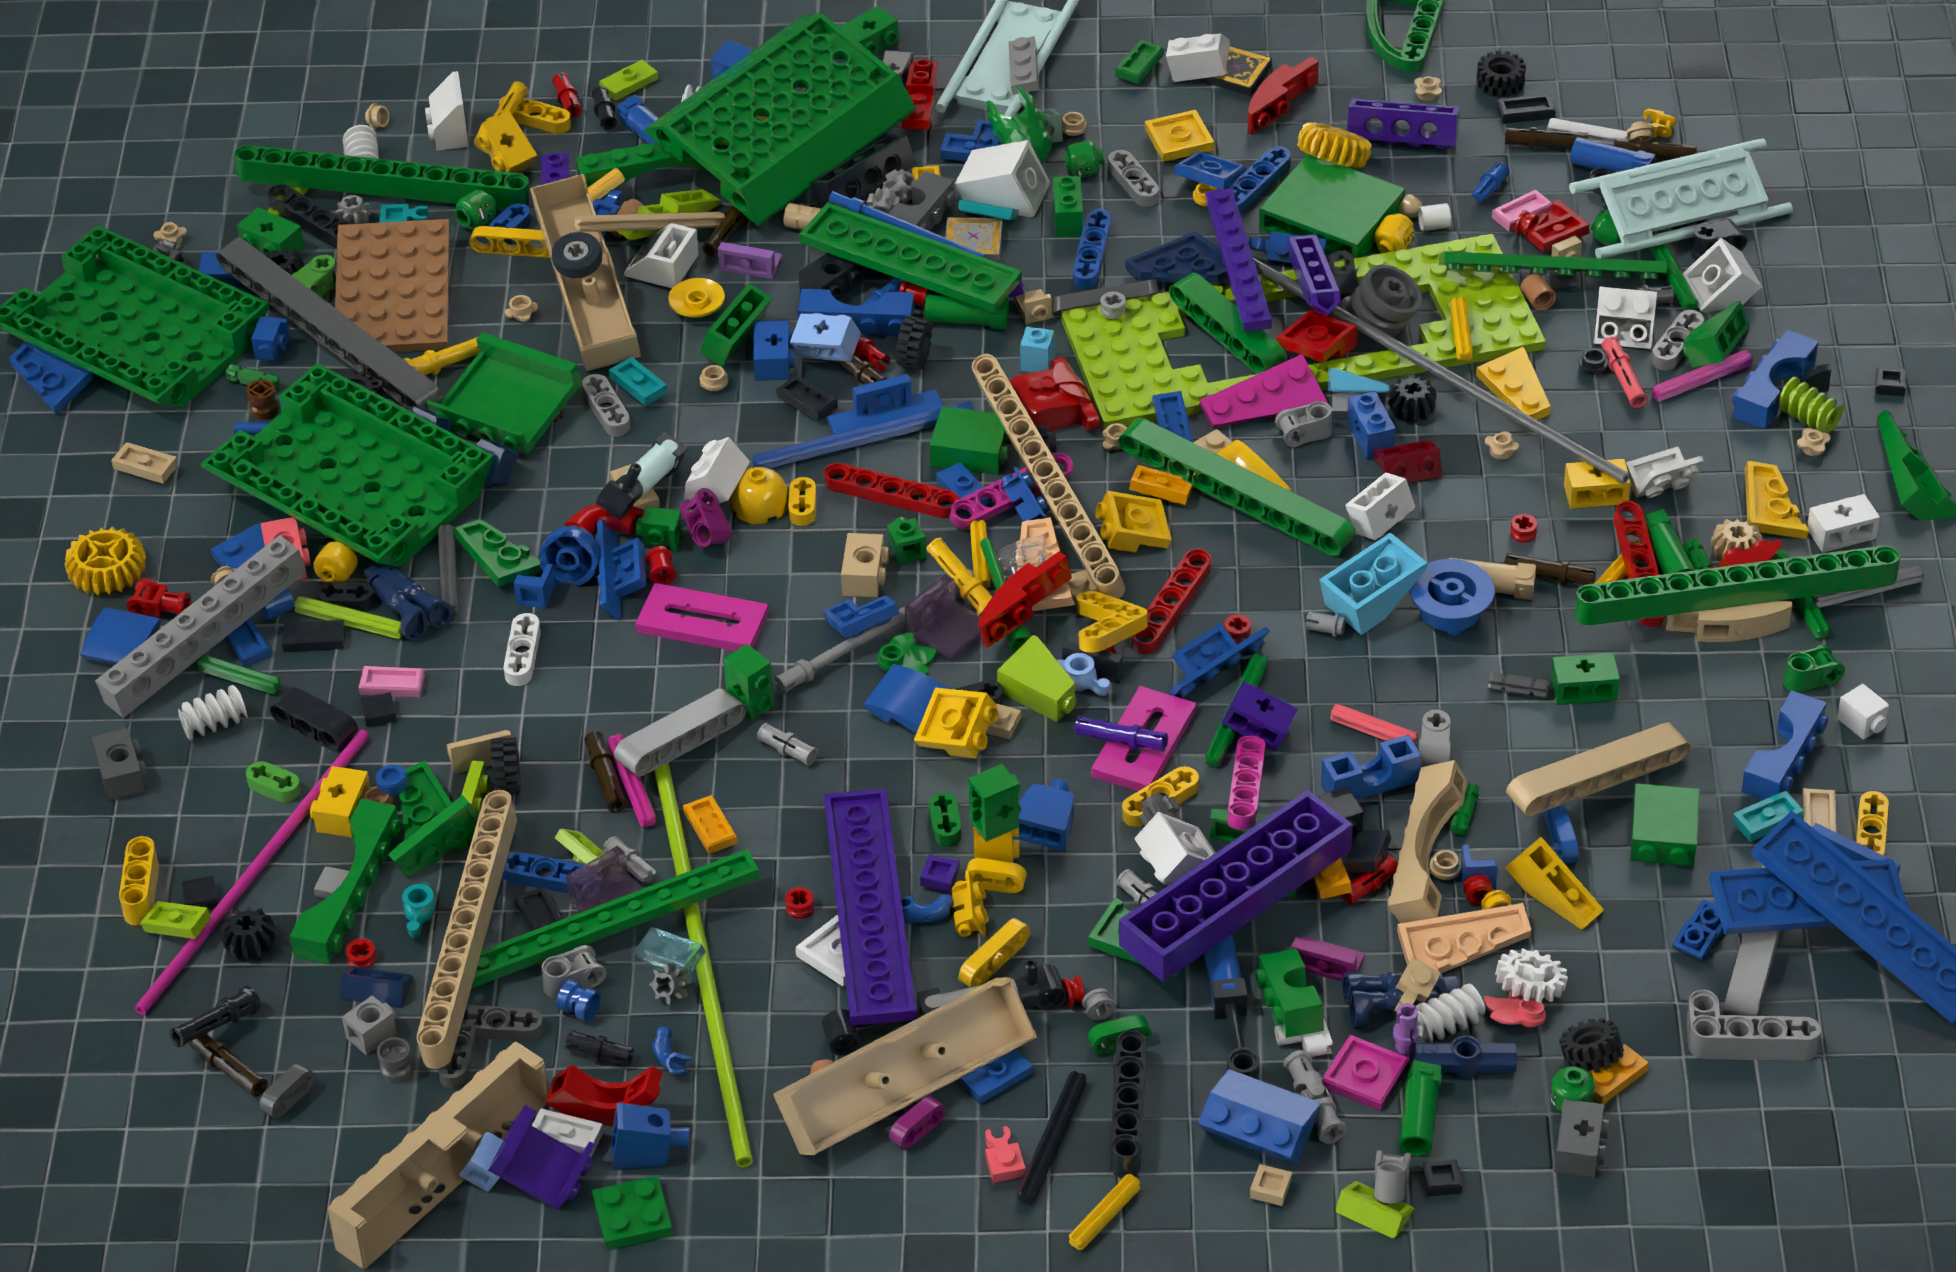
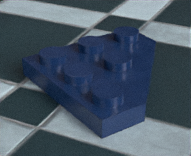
M1196 231L1125 260L1126 270L1140 281L1156 279L1157 282L1176 283L1193 272L1199 274L1210 284H1220L1229 281L1220 249Z

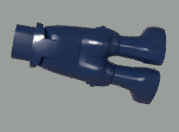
M377 563L365 570L364 576L368 579V584L374 589L378 598L389 609L401 614L400 629L409 641H417L424 636L427 631V620L433 627L438 629L447 625L451 620L453 609L448 602L440 597L428 594L422 585L396 570L393 566Z
M1359 972L1343 973L1342 992L1345 1002L1349 1003V1016L1353 1028L1366 1026L1373 1011L1388 1009L1397 1012L1395 1008L1404 992L1397 989L1396 985L1403 973L1386 972L1380 975H1365ZM1440 974L1425 1003L1427 1004L1431 998L1438 999L1443 993L1450 994L1453 989H1460L1456 976L1443 977ZM1416 999L1413 1005L1417 1006L1422 1002Z

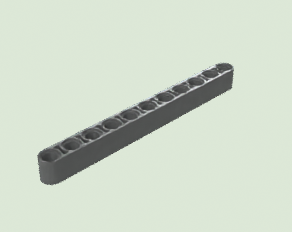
M237 237L216 253L219 265L227 273L268 302L269 305L356 371L365 372V377L368 374L372 375L373 379L377 380L381 390L410 412H412L413 407L428 410L426 404L428 400L435 403L442 400L439 388L431 380L244 239Z

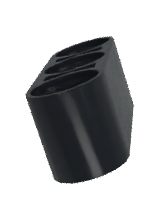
M291 687L270 707L272 717L280 725L331 751H337L358 731L356 721L348 713L297 687Z

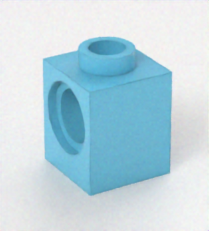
M1026 327L1020 344L1021 371L1036 372L1051 369V360H1054L1055 356L1054 330Z

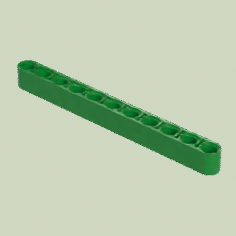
M243 145L234 151L236 176L245 182L272 185L283 184L291 187L457 204L460 198L472 191L482 190L495 199L496 208L506 209L516 203L527 206L530 204L529 179L519 173L254 145Z
M1876 546L1581 586L1577 590L1575 619L1583 625H1599L1890 586L1897 580L1900 553L1891 546Z

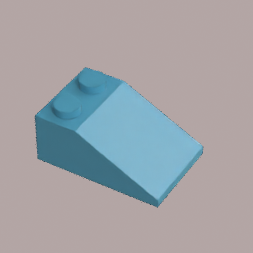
M1389 533L1319 579L1324 603L1334 613H1340L1341 617H1345L1346 623L1362 635L1388 617L1428 568V562L1393 534Z

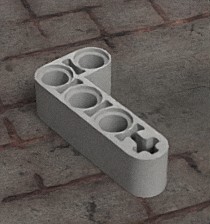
M1697 990L1689 997L1686 1019L1688 1048L1690 1053L1697 1058L1808 1061L1817 1055L1821 1027L1812 1018L1720 1015L1719 1000L1713 992Z

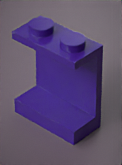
M524 1105L513 1120L488 1171L559 1210L566 1200L572 1202L578 1193L581 1184L576 1181L579 1175L584 1177L591 1167L594 1159L589 1157L595 1144L589 1141L581 1153L575 1151L530 1125L536 1110Z

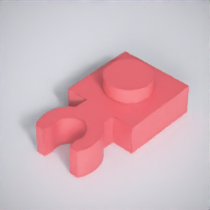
M1003 1126V1137L994 1138L991 1135L990 1129L986 1130L985 1140L988 1149H985V1155L993 1183L1024 1177L1026 1168L1018 1143L1011 1144L1010 1129L1007 1126Z

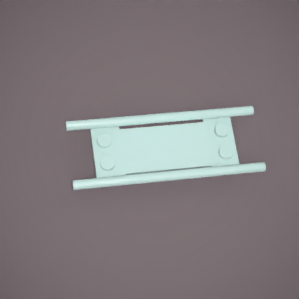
M996 0L935 106L936 110L944 112L952 98L957 99V104L987 110L986 103L989 100L993 102L1000 113L1012 117L1014 114L1017 115L1022 102L1019 94L1013 95L1011 89L1008 41H1013L1020 37L1035 36L1039 75L1080 0H1068L1062 11L1020 2ZM995 22H997V27L995 28L993 34L991 35L989 41L987 42L985 48L983 49L969 76H965L971 64L973 63L975 57L977 56L979 50L981 49L983 43L985 42L987 36L989 35L992 27L994 26Z
M1765 139L1752 140L1570 183L1569 189L1572 194L1597 188L1601 189L1622 243L1597 248L1595 250L1596 257L1608 258L1694 237L1693 232L1696 226L1717 222L1722 219L1729 218L1737 226L1792 213L1793 207L1790 202L1767 207L1769 200L1750 156V152L1766 148ZM1728 213H1737V215L1726 218H1721L1655 235L1652 234V232L1678 225H1683Z

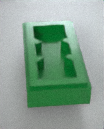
M1140 40L1115 68V76L1139 84L1163 57L1164 47Z

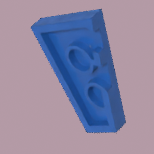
M27 341L9 358L11 366L56 415L93 380L92 372Z

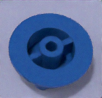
M1441 559L1428 563V568L1410 588L1409 592L1413 603L1420 609L1422 621L1436 629L1457 636L1462 634L1465 629L1473 626L1479 620L1481 613L1491 605L1495 588L1491 577L1481 567L1464 560Z

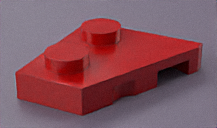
M1557 199L1552 203V210L1549 213L1544 212L1539 217V221L1527 230V240L1544 253L1552 250V245L1573 236L1580 238L1589 234L1590 224Z

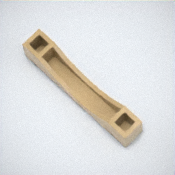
M1455 760L1421 767L1418 781L1415 784L1416 791L1413 803L1410 805V816L1404 831L1405 837L1402 849L1399 852L1397 871L1393 877L1394 883L1391 896L1388 898L1389 910L1400 923L1438 917L1442 895L1430 879V853L1434 841L1444 824L1463 804L1468 784L1467 778Z

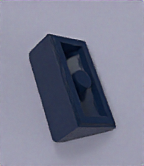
M351 966L341 976L340 998L363 1002L373 995L382 1004L387 1003L391 1007L399 1008L406 999L413 976L411 974Z

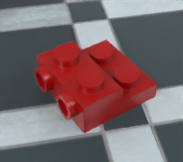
M1309 310L1280 333L1276 340L1283 349L1289 350L1292 353L1302 354L1316 361L1325 362L1331 356L1342 358L1357 346L1356 325Z

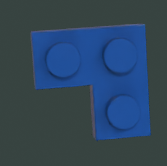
M978 119L973 136L946 133L940 150L941 159L967 161L972 150L998 146L1001 143L994 135L989 120Z
M885 595L860 607L848 599L823 610L826 622L844 638H854L863 634L867 628L890 622L892 617L899 615L896 603Z

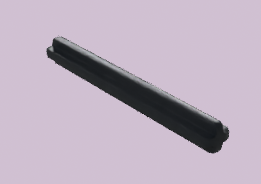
M1072 1071L1067 1078L1017 1191V1198L1020 1202L1032 1204L1036 1200L1087 1084V1077L1084 1073Z

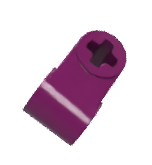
M701 488L696 492L694 498L691 500L687 499L681 503V516L686 521L696 545L705 548L729 541L731 537L730 524L723 514L716 495L711 490Z

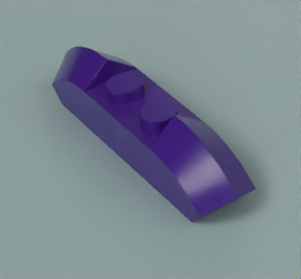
M1317 235L1288 237L1287 244L1291 264L1304 298L1309 306L1327 316L1341 302L1338 286Z

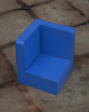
M547 563L541 578L517 575L514 581V589L518 605L546 608L556 585L553 564Z
M1469 844L1462 845V883L1471 876L1486 875L1491 880L1492 888L1496 890L1497 862L1493 861V859L1471 860Z

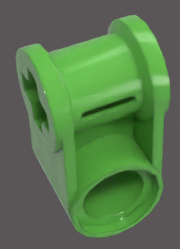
M330 255L314 257L311 262L291 275L321 298L336 289V274L334 272L336 264L334 258Z

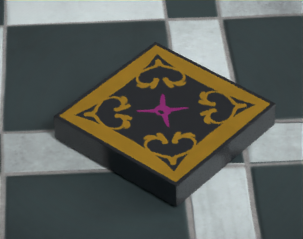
M1230 46L1226 74L1223 76L1201 78V82L1251 95L1272 66V57Z

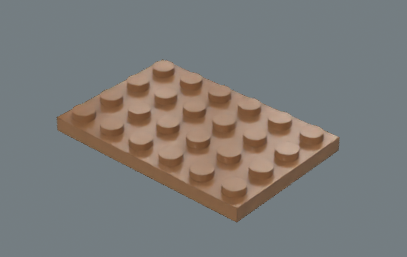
M449 219L338 225L335 309L392 352L443 350L448 348Z

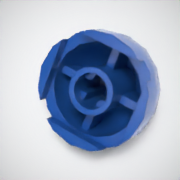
M562 526L552 531L540 547V566L544 571L547 563L554 565L557 584L563 585V581L576 582L573 586H580L588 582L598 568L599 545L593 535L584 528Z

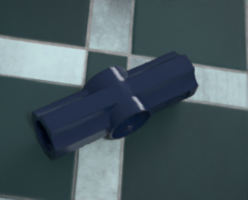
M1465 1035L1456 1038L1452 1043H1415V1060L1440 1065L1441 1072H1451L1459 1079L1468 1080L1476 1077L1479 1072H1516L1517 1049L1515 1043H1480L1476 1038Z

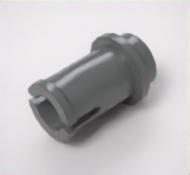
M1643 284L1642 287L1636 289L1657 292L1656 304L1673 303L1674 293L1672 286L1648 287L1646 284Z

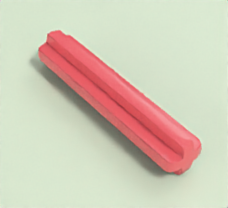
M1335 704L1331 711L1330 719L1341 725L1385 741L1409 734L1414 744L1416 745L1418 734L1398 725L1341 704Z

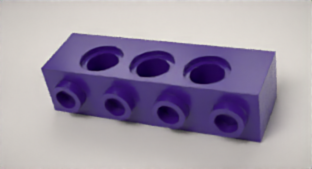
M1352 98L1348 106L1347 131L1362 136L1368 141L1381 140V143L1387 145L1406 142L1409 146L1413 147L1430 144L1435 145L1439 149H1449L1451 146H1456L1458 140L1460 107ZM1370 119H1379L1383 126L1374 127L1370 123ZM1400 120L1406 121L1410 128L1401 129L1398 127L1397 122ZM1433 123L1437 130L1430 132L1425 129L1424 124Z

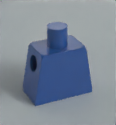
M1055 779L1050 787L1040 784L1030 786L1019 800L1021 806V813H1019V837H1013L1014 839L1063 852L1066 851L1075 817V796L1068 792L1070 788L1065 781Z
M624 1103L616 1104L611 1139L612 1170L663 1166L668 1160L669 1147L688 1148L689 1128L671 1127L670 1112L667 1109Z

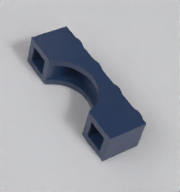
M413 407L412 413L451 432V420L430 410ZM481 439L476 446L494 455V461L484 484L494 487L495 483L507 485L519 453L500 443Z

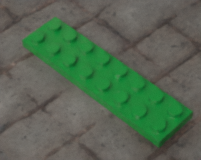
M828 202L799 234V243L994 313L1022 280V271Z

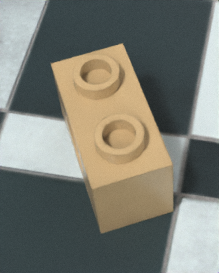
M847 534L841 571L842 596L878 597L880 585L885 586L886 568H883V564L888 565L889 547H884L883 534Z

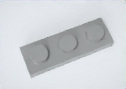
M1035 36L1020 37L1013 41H1008L1010 83L1013 95L1018 94L1015 88L1017 85L1025 92L1039 90Z

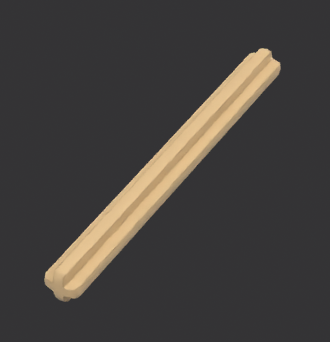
M721 212L577 216L574 219V229L579 232L661 230L670 223L693 229L717 228L725 218V214Z

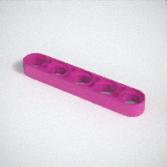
M1063 453L1052 454L1056 463L1063 464L1066 467L1067 471L1063 472V475L1068 480L1073 469L1072 459ZM1026 467L1020 470L1022 473L1025 471L1029 473ZM1000 479L954 502L950 512V521L959 529H968L972 521H985L1024 502V500L1020 499L1013 504L1002 488L1003 482ZM1037 485L1032 488L1036 496L1041 494ZM990 498L995 502V506L985 507L981 504L980 499ZM965 509L970 512L971 517L962 519L957 516L956 511Z
M1244 736L1237 742L1227 822L1230 827L1238 830H1248L1256 824L1265 758V741L1257 736Z

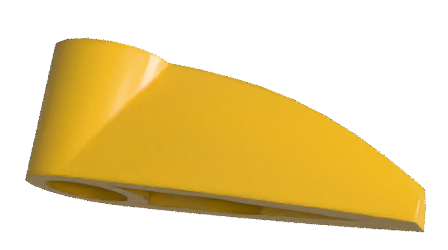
M1234 440L1215 453L1289 491L1291 490L1255 452L1240 440Z

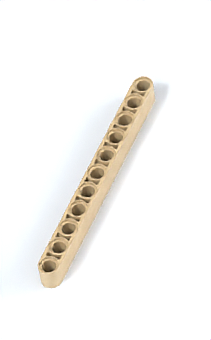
M990 354L978 356L972 363V370L977 382L1084 569L1089 574L1098 592L1117 599L1121 598L1125 592V585L1116 564L997 359Z
M504 790L490 792L483 800L419 1025L417 1043L423 1063L431 1069L442 1068L452 1059L517 824L511 795Z

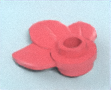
M1511 990L1508 998L1484 996V1004L1487 1010L1492 1013L1490 1018L1499 1023L1535 1027L1545 1022L1546 1012L1544 1005L1538 1003L1533 998H1530L1528 1002L1524 1001V996L1522 995L1513 997Z

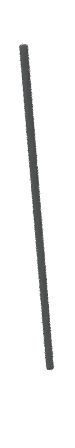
M1253 257L1259 274L1305 300L1299 283ZM1336 306L1329 313L1341 321L1356 325V329L1359 332L1624 484L1628 481L1630 477L1628 472L1341 307Z

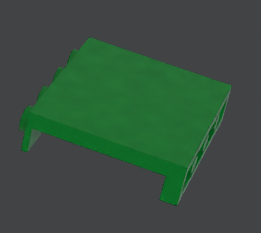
M482 332L476 339L480 353L439 404L427 401L428 410L451 420V429L463 435H471L479 439L494 441L514 451L528 455L581 386L582 380L577 364Z

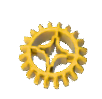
M1308 122L1303 124V128L1298 136L1297 146L1301 151L1321 160L1346 167H1364L1371 154L1372 144L1364 137L1322 123Z
M114 526L109 530H104L101 527L96 532L89 529L88 535H79V540L72 541L71 547L66 550L65 568L71 583H74L77 590L83 589L86 594L94 591L97 596L102 592H107L110 596L112 591L117 590L122 593L123 587H132L133 581L140 580V575L145 572L146 554L140 539L135 537L134 532L127 533L125 528L117 531Z

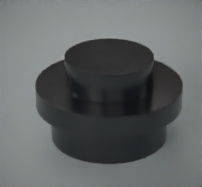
M1587 349L1579 359V367L1586 373L1599 374L1607 369L1608 359L1600 349Z

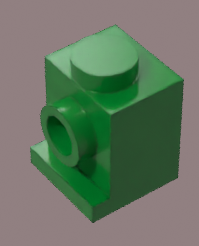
M646 507L643 518H638L636 535L642 536L643 544L670 547L671 552L677 551L683 533L680 510Z
M899 517L892 524L887 525L888 543L898 565L927 558L926 536L922 533L916 518L907 519ZM914 544L916 547L914 549L903 551L904 546Z

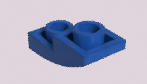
M1705 899L1701 901L1692 919L1686 920L1672 944L1673 948L1703 960L1724 932L1716 904Z

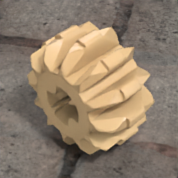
M1737 518L1734 522L1725 519L1723 524L1716 525L1714 534L1711 537V546L1715 559H1722L1724 553L1737 547H1741L1742 550L1748 549L1763 539L1759 532V527L1751 526L1750 520L1740 522Z

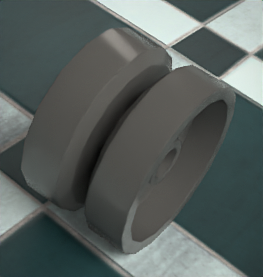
M1382 264L1372 267L1366 273L1361 284L1351 295L1348 305L1351 314L1389 336L1396 337L1404 330L1410 318L1420 307L1422 295L1417 283L1406 272L1394 266Z

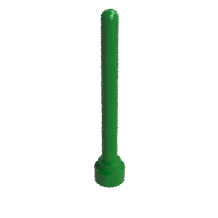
M984 538L981 540L980 546L997 591L1004 584L1005 578L992 541ZM1023 625L1009 633L1006 639L1010 650L1016 652L1031 637V634Z

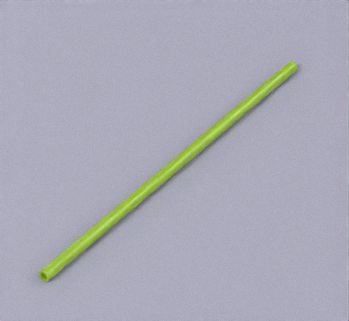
M668 762L654 771L676 876L691 871ZM697 902L684 907L683 910L736 1165L744 1168L750 1166L753 1163L700 908Z

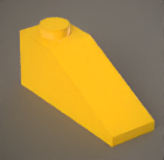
M1542 837L1537 839L1505 867L1526 893L1581 930L1604 911L1602 906Z

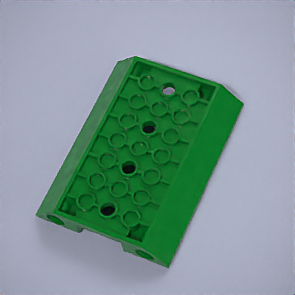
M823 13L803 15L647 126L645 132L682 163L693 157L721 181L720 195L759 227L812 187L810 181L862 151L916 111V106L895 71ZM845 59L847 62L839 64L834 62L833 60ZM796 87H799V88H804V87H805V88H807L808 90L805 91V92H798V91L795 90V88H796ZM766 116L768 117V119L764 121H759L755 119V117ZM727 145L728 148L724 150H719L715 148V146Z
M97 225L61 255L65 273L40 294L23 287L0 306V329L158 404L182 408L225 371L229 365L234 363L252 347L251 338L260 317L266 316L269 303Z
M316 363L279 395L281 414L254 437L242 430L236 432L201 463V468L379 564L403 566L438 534V528L441 525H448L479 497L494 461V455ZM327 466H333V467H335V468H326V469L323 470V468H325V467H327ZM370 490H379L378 492L367 493ZM416 513L424 514L423 516L411 517L413 514Z

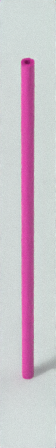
M361 729L211 912L212 918L197 938L189 939L134 1007L138 1014L145 1015L307 816L312 802L317 800L320 795L321 782L323 778L328 777L331 767L346 768L370 738L367 731Z

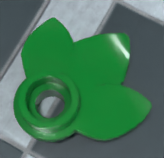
M904 633L893 637L890 644H886L880 649L877 654V664L885 671H889L893 664L928 675L929 671L926 666L934 660L937 651L935 648L914 645L913 634Z

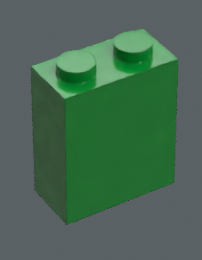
M942 406L929 444L930 466L949 468L961 462L968 471L999 475L1002 464H1006L1008 461L1009 447L1007 446L1012 444L995 413Z
M1635 784L1630 861L1694 866L1697 848L1699 789Z

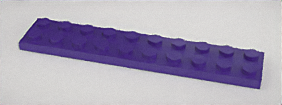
M886 789L824 794L850 1024L854 1026L916 1020L915 1000Z

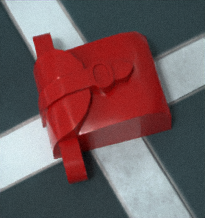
M1064 357L1051 360V369L1025 373L1010 379V384L1034 425H1047L1048 431L1080 422L1087 432L1099 428L1098 414L1089 398L1087 388L1083 381L1076 376Z

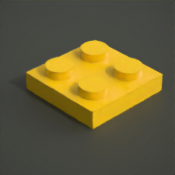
M1196 109L1145 121V131L1163 162L1191 156L1198 151L1205 153L1214 150V140Z

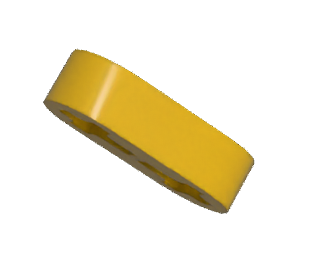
M796 478L789 486V518L797 526L809 525L816 517V485L810 478ZM801 491H805V495H800ZM800 508H805L804 512H800Z
M984 858L970 860L966 870H969L976 881H981L985 890L1004 893L1020 892L1023 889L1027 875L1026 870L1019 864Z

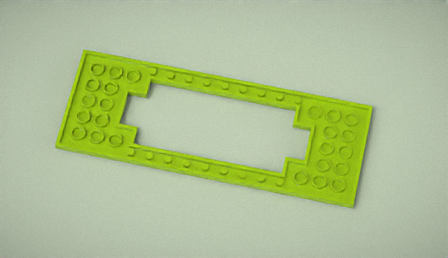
M1493 234L1354 258L1359 285L1372 267L1383 264L1394 266L1406 272L1417 283L1421 293H1430L1442 320L1419 324V334L1424 344L1409 347L1445 368L1496 359L1524 347L1526 353L1545 350L1546 340L1513 274L1502 273V268H1491V272H1475L1474 267L1463 266V271H1448L1446 266L1439 265V254L1443 251L1503 254ZM1344 261L1334 262V266L1341 268L1344 266ZM1293 269L1280 272L1299 283ZM1259 275L1266 302L1297 297L1294 293ZM1229 281L1211 284L1236 306ZM1169 292L1126 299V312L1117 319L1104 317L1100 311L1101 304L1061 311L1062 324L1103 430L1109 425L1116 423L1123 424L1126 427L1130 426L1137 418H1143L1150 422L1157 421L1152 402L1153 395L1181 391L1187 415L1203 413L1199 405L1201 399L1257 375L1208 383L1200 364L1172 369L1161 340L1185 336V327L1181 317L1188 315L1172 301ZM1454 297L1466 299L1473 350L1470 361L1464 360L1461 362L1457 359L1451 314V300ZM1391 349L1308 365L1321 391L1328 390V369L1330 368L1340 369L1376 381L1427 371Z

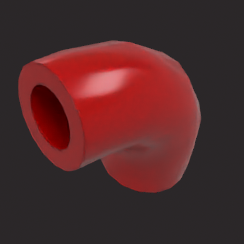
M593 504L582 508L574 514L564 526H578L595 536L597 534V521L603 519L613 531L634 536L636 534L638 518H643L644 510L633 505L626 517L620 521L598 505Z

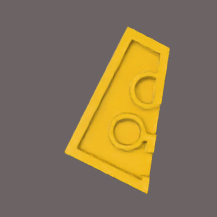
M1524 347L1477 367L1476 376L1502 401L1535 420L1550 415L1551 405Z
M1747 461L1745 467L1747 521L1750 520L1751 526H1758L1760 533L1806 539L1809 530L1806 524H1802L1798 517L1800 512L1797 505L1792 504L1787 495L1789 489L1777 465Z

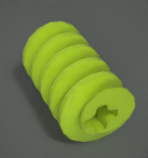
M1792 377L1780 394V410L1789 413L1793 418H1798L1801 423L1808 424L1812 429H1817L1822 433H1830L1842 418L1844 406L1836 407V399L1830 398L1827 400L1826 393L1818 394L1817 388L1812 387L1809 389L1808 383L1802 382L1799 384V378Z

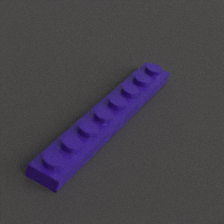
M1216 189L1205 192L1206 205L1243 332L1271 329L1272 319L1233 189Z

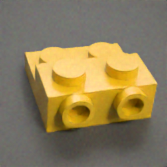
M1107 491L1102 502H1098L1096 506V519L1102 520L1100 537L1103 540H1107L1108 548L1136 553L1140 544L1166 549L1169 547L1172 539L1160 499Z
M935 687L914 741L919 747L944 749L950 756L976 759L979 750L982 751L987 746L986 732L989 725L997 721V705L987 693Z

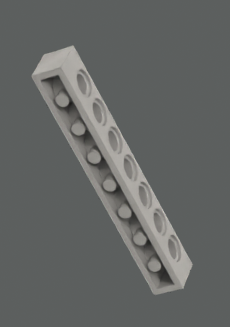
M279 535L95 680L104 703L122 718L130 714L307 573L299 549Z

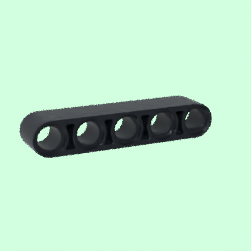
M1134 1030L1121 1033L1116 1041L1111 1129V1170L1119 1178H1123L1127 1174H1132L1135 1177L1141 1169L1146 1079V1038L1142 1033Z

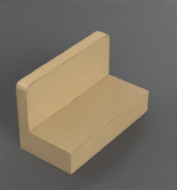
M504 730L446 744L454 774L469 771L472 761H483L485 767L491 766V739L512 737L510 731Z

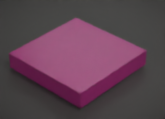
M1349 1035L1322 1077L1323 1086L1331 1092L1381 1111L1409 1067L1410 1058Z

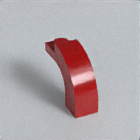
M572 1064L553 1077L545 1103L562 1114L601 1123L603 1126L613 1127L617 1103L650 1107V1104L660 1094L661 1087L659 1084L663 1072L652 1065L632 1080L622 1083H610L595 1079Z

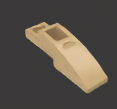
M1772 601L1667 615L1666 630L1697 633V642H1732L1764 637L1789 628L1792 602Z

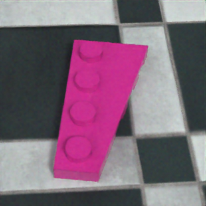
M1301 354L1200 400L1199 405L1211 428L1245 423L1252 419L1272 418L1285 409L1308 405L1316 401L1328 402L1305 358Z

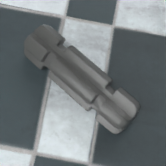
M1497 672L1490 674L1488 683L1490 690L1501 692V689H1505L1507 693L1530 696V693H1532L1534 697L1546 698L1548 695L1549 682L1547 680L1537 679L1535 682L1532 681L1533 678L1510 674H1508V677H1503V673Z

